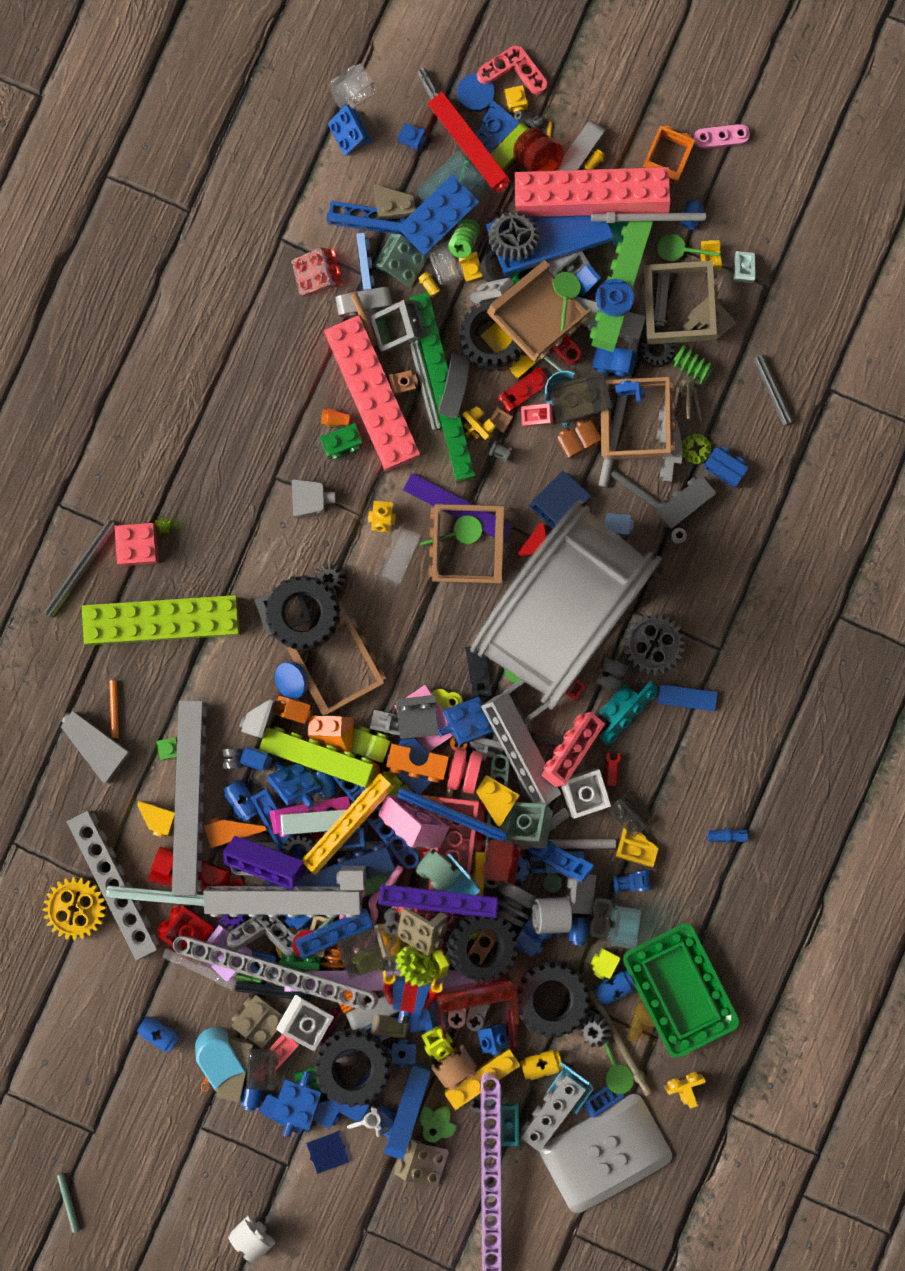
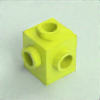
M439 1026L422 1035L426 1044L424 1048L429 1056L433 1055L437 1061L454 1051L451 1046L453 1040L448 1032L443 1033Z

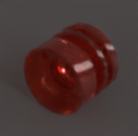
M530 128L524 131L516 140L513 147V157L516 162L529 172L557 171L562 164L564 151L561 145L550 138L544 131L539 128Z

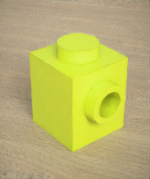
M602 948L599 955L595 954L590 964L593 966L591 969L595 971V976L603 980L605 977L610 979L621 958Z

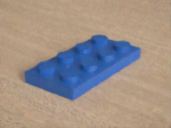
M452 174L397 228L425 256L479 201Z

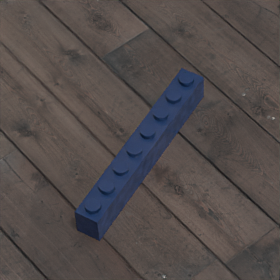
M378 843L372 846L370 850L360 849L354 852L352 856L342 855L337 857L334 862L329 863L328 861L316 875L308 868L304 869V875L296 886L340 887V884H337V872L340 871L342 866H366V879L395 870L397 863L390 844ZM266 881V882H264V885H262V886H280V885L275 884V883H272V882H270V881Z

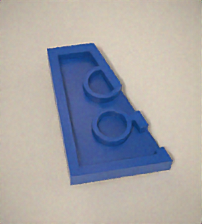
M492 100L490 108L482 120L481 127L475 135L491 154L520 123Z

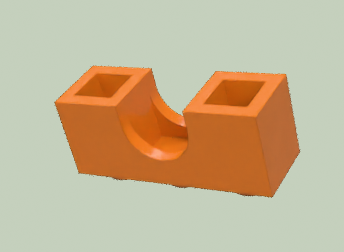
M391 744L386 766L390 767V772L401 774L403 770L409 772V776L420 778V775L428 776L429 781L439 783L440 779L444 780L449 757L429 753L428 761L424 765L416 766L410 761L411 748Z

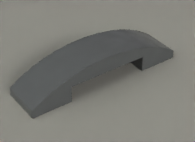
M451 351L447 366L449 369L445 389L440 400L438 414L456 420L466 388L469 357L466 358L462 354Z

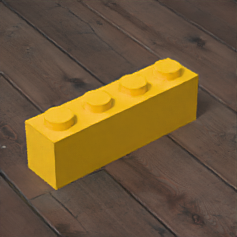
M509 1047L504 1049L503 1053L495 1055L476 1068V1074L470 1079L465 1078L460 1081V1085L454 1090L447 1088L445 1090V1095L455 1110L481 1093V1077L483 1074L493 1072L498 1077V1080H500L520 1066V1062ZM488 1080L485 1085L490 1087L495 1081Z

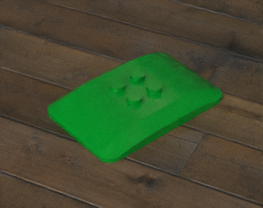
M680 924L628 950L624 954L623 961L671 1056L676 1058L682 1057L737 1028L739 1024L737 1014L691 925Z

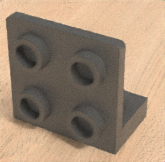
M435 695L396 699L401 739L438 735Z

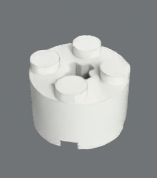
M249 1215L228 1236L234 1248L238 1252L241 1250L245 1254L243 1257L252 1264H255L275 1244L273 1238L265 1233L266 1227L260 1221L256 1223Z

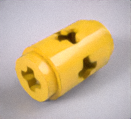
M553 1050L540 1053L539 1055H532L520 1061L525 1080L539 1079L543 1076L559 1073V1070L563 1069V1066L559 1064L562 1062L558 1051L553 1052ZM539 1061H542V1063L547 1064L545 1065L544 1070H541L540 1067H537Z

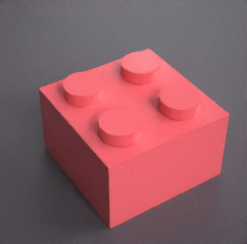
M154 523L115 526L116 554L119 566L159 563L157 531Z

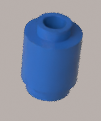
M692 200L686 203L683 213H703L705 208L701 202ZM681 221V226L694 230L700 221Z
M321 771L316 772V777L314 778L321 785V792L317 793L321 799L335 795L336 787L332 775Z
M572 917L569 941H572V945L584 946V942H588L589 924L587 919Z
M246 1081V1085L243 1086L240 1103L244 1106L245 1110L255 1111V1108L260 1107L263 1090L261 1088L262 1083Z

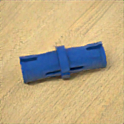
M725 828V830H708L707 839L708 842H725V844H730V842H747L748 833L747 830H730V828Z

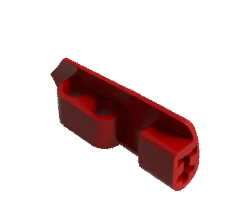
M162 846L159 847L150 869L148 882L172 886V850ZM201 860L202 872H198V880H201V893H204L207 886H244L241 875H236L230 870Z

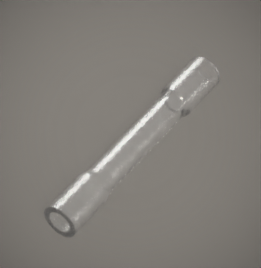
M169 947L166 948L162 958L192 970L231 991L237 982L235 979L231 982L225 981L216 971L176 953L175 950Z

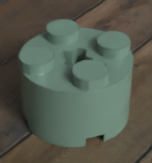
M434 848L429 850L417 865L418 869L416 870L423 878L431 879V885L443 892L445 890L448 891L462 874V871L458 870L459 868L444 855L440 856Z

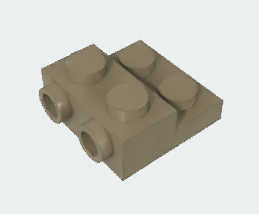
M256 994L252 997L250 995L244 1003L246 1008L242 1013L238 1010L231 1019L234 1022L231 1026L263 1049L277 1031L276 1028L283 1014L261 996Z

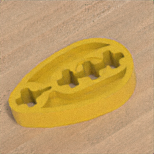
M475 851L473 854L470 877L480 888V891L476 894L477 896L483 895L486 869V853Z

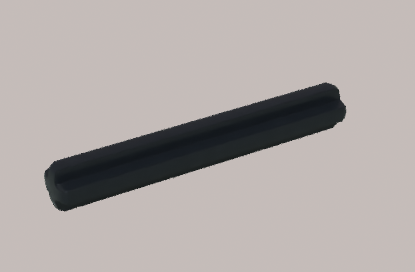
M237 981L235 984L236 992L293 999L296 994L306 1001L311 1000V994L302 991H285V987Z

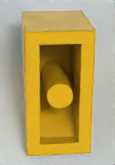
M138 801L137 806L148 828L154 831L153 834L163 838L165 835H170L175 822V812Z

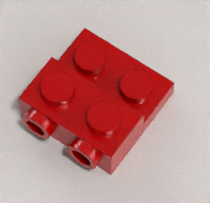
M180 904L172 908L169 920L167 922L163 921L160 924L158 935L160 939L173 947L174 940L180 936H189L205 941L214 927L187 906ZM183 940L181 947L183 950H186L188 944Z

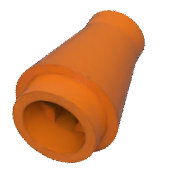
M330 408L323 409L321 424H324L326 427L348 426L349 414H344Z

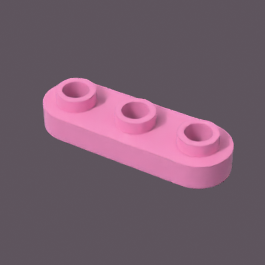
M742 124L703 128L695 132L693 137L695 139L694 145L699 149L743 145L748 141L750 131ZM742 131L744 135L739 136L737 132ZM723 133L725 138H720L718 134ZM704 135L706 140H701L700 136Z

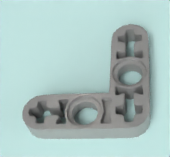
M268 914L252 917L232 930L227 937V946L231 950H240L265 934L286 956L296 955L292 947H287V945L292 946L294 935L277 917H269ZM252 927L256 932L250 934L245 929ZM280 930L283 932V935L278 937L273 932Z

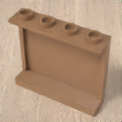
M545 260L490 304L487 311L493 320L534 362L539 358L544 359L550 353L549 350L553 346L557 348L563 342V338L566 335L570 337L577 330L576 327L579 324L584 325L590 319L589 314L592 311L591 307L585 310L575 298L568 299L565 329L561 331L564 298L556 294L553 288L554 277L548 272L550 265Z

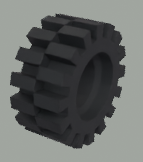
M646 335L639 349L641 359L643 358V362L645 364L648 363V366L651 367L652 365L655 368L665 366L674 354V343H663L664 353L660 356H654L650 352L651 344H648Z
M306 833L292 834L284 843L281 852L290 857H296L293 854V847L301 844L306 847L308 854L316 845V841L311 839V835L306 836Z

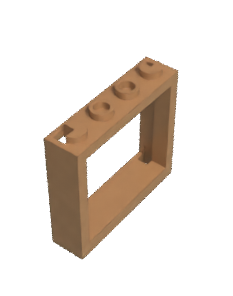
M670 377L605 380L610 403L611 390H616L615 385L620 384L622 381L639 382L641 387L644 388L665 387L666 449L612 451L611 409L607 410L601 384L602 457L604 459L673 456V451H676V440L673 439L672 432H676V422L672 420V413H675L676 407L675 401H672V394H675V383H672Z
M434 504L430 514V519H434V527H430V538H434L433 546H430L429 558H433V565H429V577H433L432 581L502 583L504 505ZM440 510L496 511L494 576L439 574Z
M349 616L340 619L336 629L338 630L347 625L377 681L330 707L327 706L298 652L299 650L287 648L293 661L298 663L306 672L308 689L323 716L331 714L385 684L383 680L386 677L382 669L377 670L374 664L377 662L372 651L368 653L365 646L368 643L363 635H358L356 629L359 627L355 619H350Z

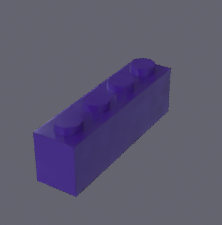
M234 836L223 851L225 865L294 890L304 875V865L300 859L269 849L264 845L253 843L246 838Z

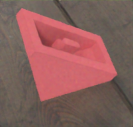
M552 403L521 407L522 426L553 423Z

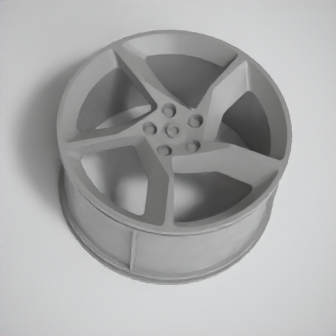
M582 500L577 501L545 539L497 605L470 649L473 653L479 651L478 655L481 658L487 656L545 694L541 701L543 703L548 701L550 703L548 708L551 710L598 650L601 643L662 560L659 556L654 559L651 551L646 557L592 515L589 512L590 507L585 506L583 508L584 502Z

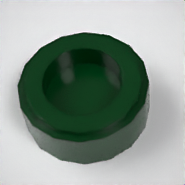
M548 874L543 880V887L547 892L556 893L562 887V880L556 874Z

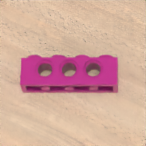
M349 797L315 802V806L311 809H308L304 804L270 811L274 834L280 833V837L292 835H282L281 815L324 812L328 808H331L333 811L347 810L350 807Z

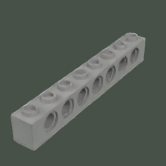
M86 811L68 820L67 824L135 960H138L159 949V939L155 933H151L149 929L151 923L147 916L143 917L140 911L143 908L139 900L128 899L127 906L122 907L119 904V898H109L106 896L107 887L110 886L112 879L119 881V887H133L129 881L126 883L123 877L125 871L121 864L117 865L114 859L117 857L112 847H108L106 843L108 840L104 830L100 831L97 825L99 823L97 815L91 813V811ZM87 827L93 829V836L91 838L85 836L84 831ZM96 844L102 847L100 855H96L93 852V847ZM105 861L111 866L109 872L102 870V864ZM130 913L134 914L137 918L135 924L128 922L127 918ZM138 931L145 933L144 941H139L136 938Z

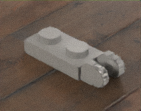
M510 278L481 284L477 287V291L470 295V299L478 304L485 299L490 300L500 297L514 283Z

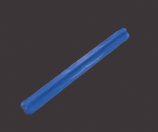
M400 788L397 796L400 799L496 840L504 842L507 837V833L503 830L412 791Z

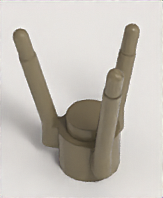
M682 380L679 382V387H676L675 407L677 409L681 394L682 398H686L687 420H689L691 413L690 398L693 397L698 420L701 422L702 416L697 397V388L694 387L695 382L692 380Z

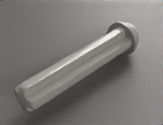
M670 273L658 274L654 311V327L664 328V325L667 324L665 315Z

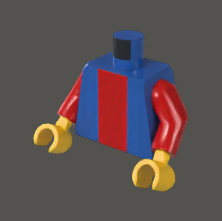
M383 971L384 995L388 1004L392 1005L394 1010H400L398 1021L402 1023H410L411 1013L420 1014L422 1010H426L443 989L444 981L441 984H435L436 978L432 979V984L429 982L426 986L418 987L417 984L412 986L411 981L405 982L406 977L395 975V971H392L393 974L391 976H387L386 971Z

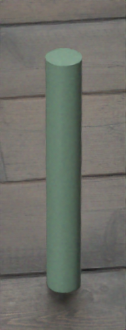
M61 1173L57 1175V1179L73 1233L80 1229L65 1174Z

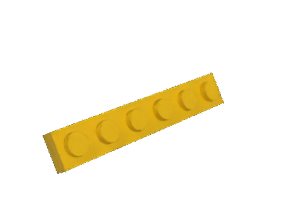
M379 774L301 860L303 864L316 875L392 791L394 786L384 776Z

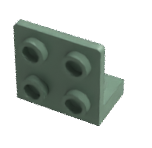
M391 234L374 262L373 267L377 270L387 271L407 287H411L429 255L426 254L424 256L404 236Z

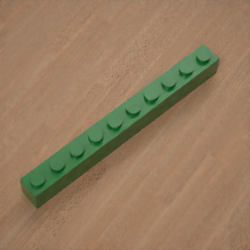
M429 292L411 296L410 300H416L426 337L420 339L436 406L439 410L448 368ZM459 413L456 420L439 414L456 484L475 479Z

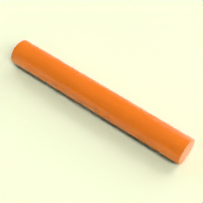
M115 680L109 681L111 738H119L117 681Z

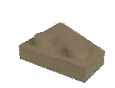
M373 185L378 220L409 217L416 210L412 195Z

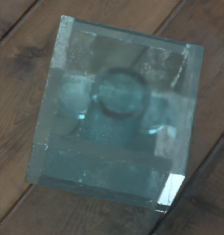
M615 904V908H611L610 920L613 922L612 928L608 927L607 939L610 940L609 943L611 945L636 949L641 909Z

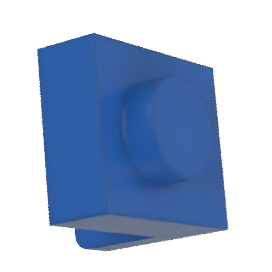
M626 380L615 385L616 393L619 397L636 394L638 404H643L642 399L645 398V389L641 387L639 382Z

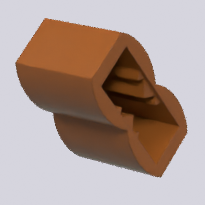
M586 419L578 422L576 428L572 430L567 428L559 433L560 436L557 438L567 460L601 443V437L592 420L586 421Z

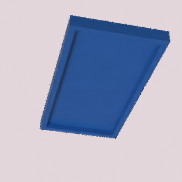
M591 215L532 217L533 223L537 222V228L540 230L539 246L534 251L533 256L528 255L527 260L521 257L520 262L517 258H514L512 262L508 257L503 260V255L498 256L504 275L507 276L538 266L544 260L550 262L611 242L614 237L606 221L591 222ZM492 223L486 224L488 233Z

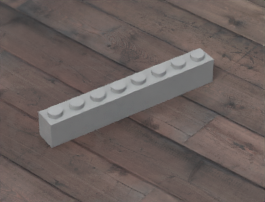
M207 886L204 890V914H210L213 917L222 916V914H230L231 917H238L241 914H249L250 917H258L261 914H268L269 917H278L280 914H287L288 917H298L299 915H307V917H317L319 915L337 917L338 915H346V917L353 918L360 915L362 911V890H340V887L296 886L294 890L283 886Z

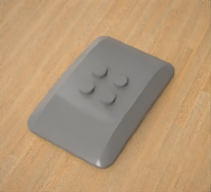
M630 1094L596 1117H588L552 1137L540 1151V1155L565 1202L574 1213H581L664 1167L672 1159V1152L645 1102L638 1094Z

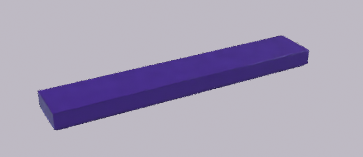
M412 473L403 489L404 492L433 507L434 504L473 505ZM441 510L457 519L468 515L475 517L482 526V532L495 538L496 516L487 511ZM503 521L504 543L513 527L512 524Z
M381 885L379 905L497 918L499 898L390 885Z

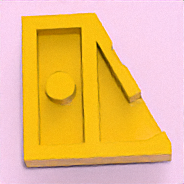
M487 775L476 790L477 795L482 800L495 824L500 828L519 795Z

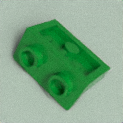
M355 423L320 437L328 459L332 458V460L343 457L345 452L350 451V453L359 451L361 446H363Z
M282 952L280 964L298 970L319 971L321 957L313 955L312 957L302 959L298 955L286 956Z

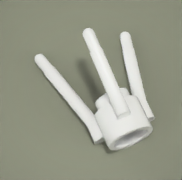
M371 1105V1112L366 1114L362 1121L350 1124L347 1128L351 1129L365 1125L369 1129L375 1128L376 1136L380 1137V1116L377 1114V1109Z

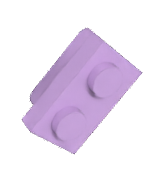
M219 925L207 942L229 948L227 946V937L230 931ZM204 946L199 951L202 956L206 952ZM247 946L236 950L252 955V951ZM219 951L217 954L219 961H222L224 958L222 951ZM239 956L235 959V964L238 967L242 964V959ZM204 962L211 966L227 982H231L238 973L237 971Z

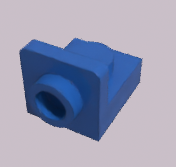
M405 123L397 142L418 151L419 147H423L427 140L426 129L421 128L420 130Z

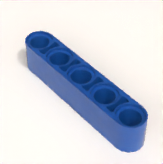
M416 1063L412 1064L384 1154L401 1160L404 1159L431 1068Z

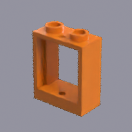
M660 125L643 168L663 167L651 162L661 137L686 147L687 149L677 172L669 169V184L676 186L695 139H692V136L687 133L680 134L675 132V129L670 126L663 127Z

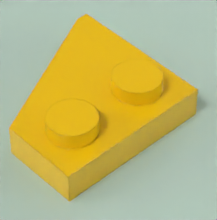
M625 821L615 857L653 868L658 848L652 842H649L641 832H638L629 821Z

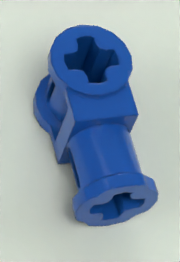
M634 871L633 873H628V876L621 877L613 875L615 893L630 889V891L653 889L649 878L651 871Z

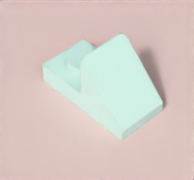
M736 251L733 281L752 283L755 280V253Z

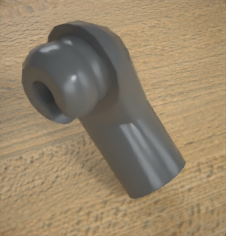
M522 111L515 113L516 120L534 129L539 128L543 124L541 116L536 115L533 117Z

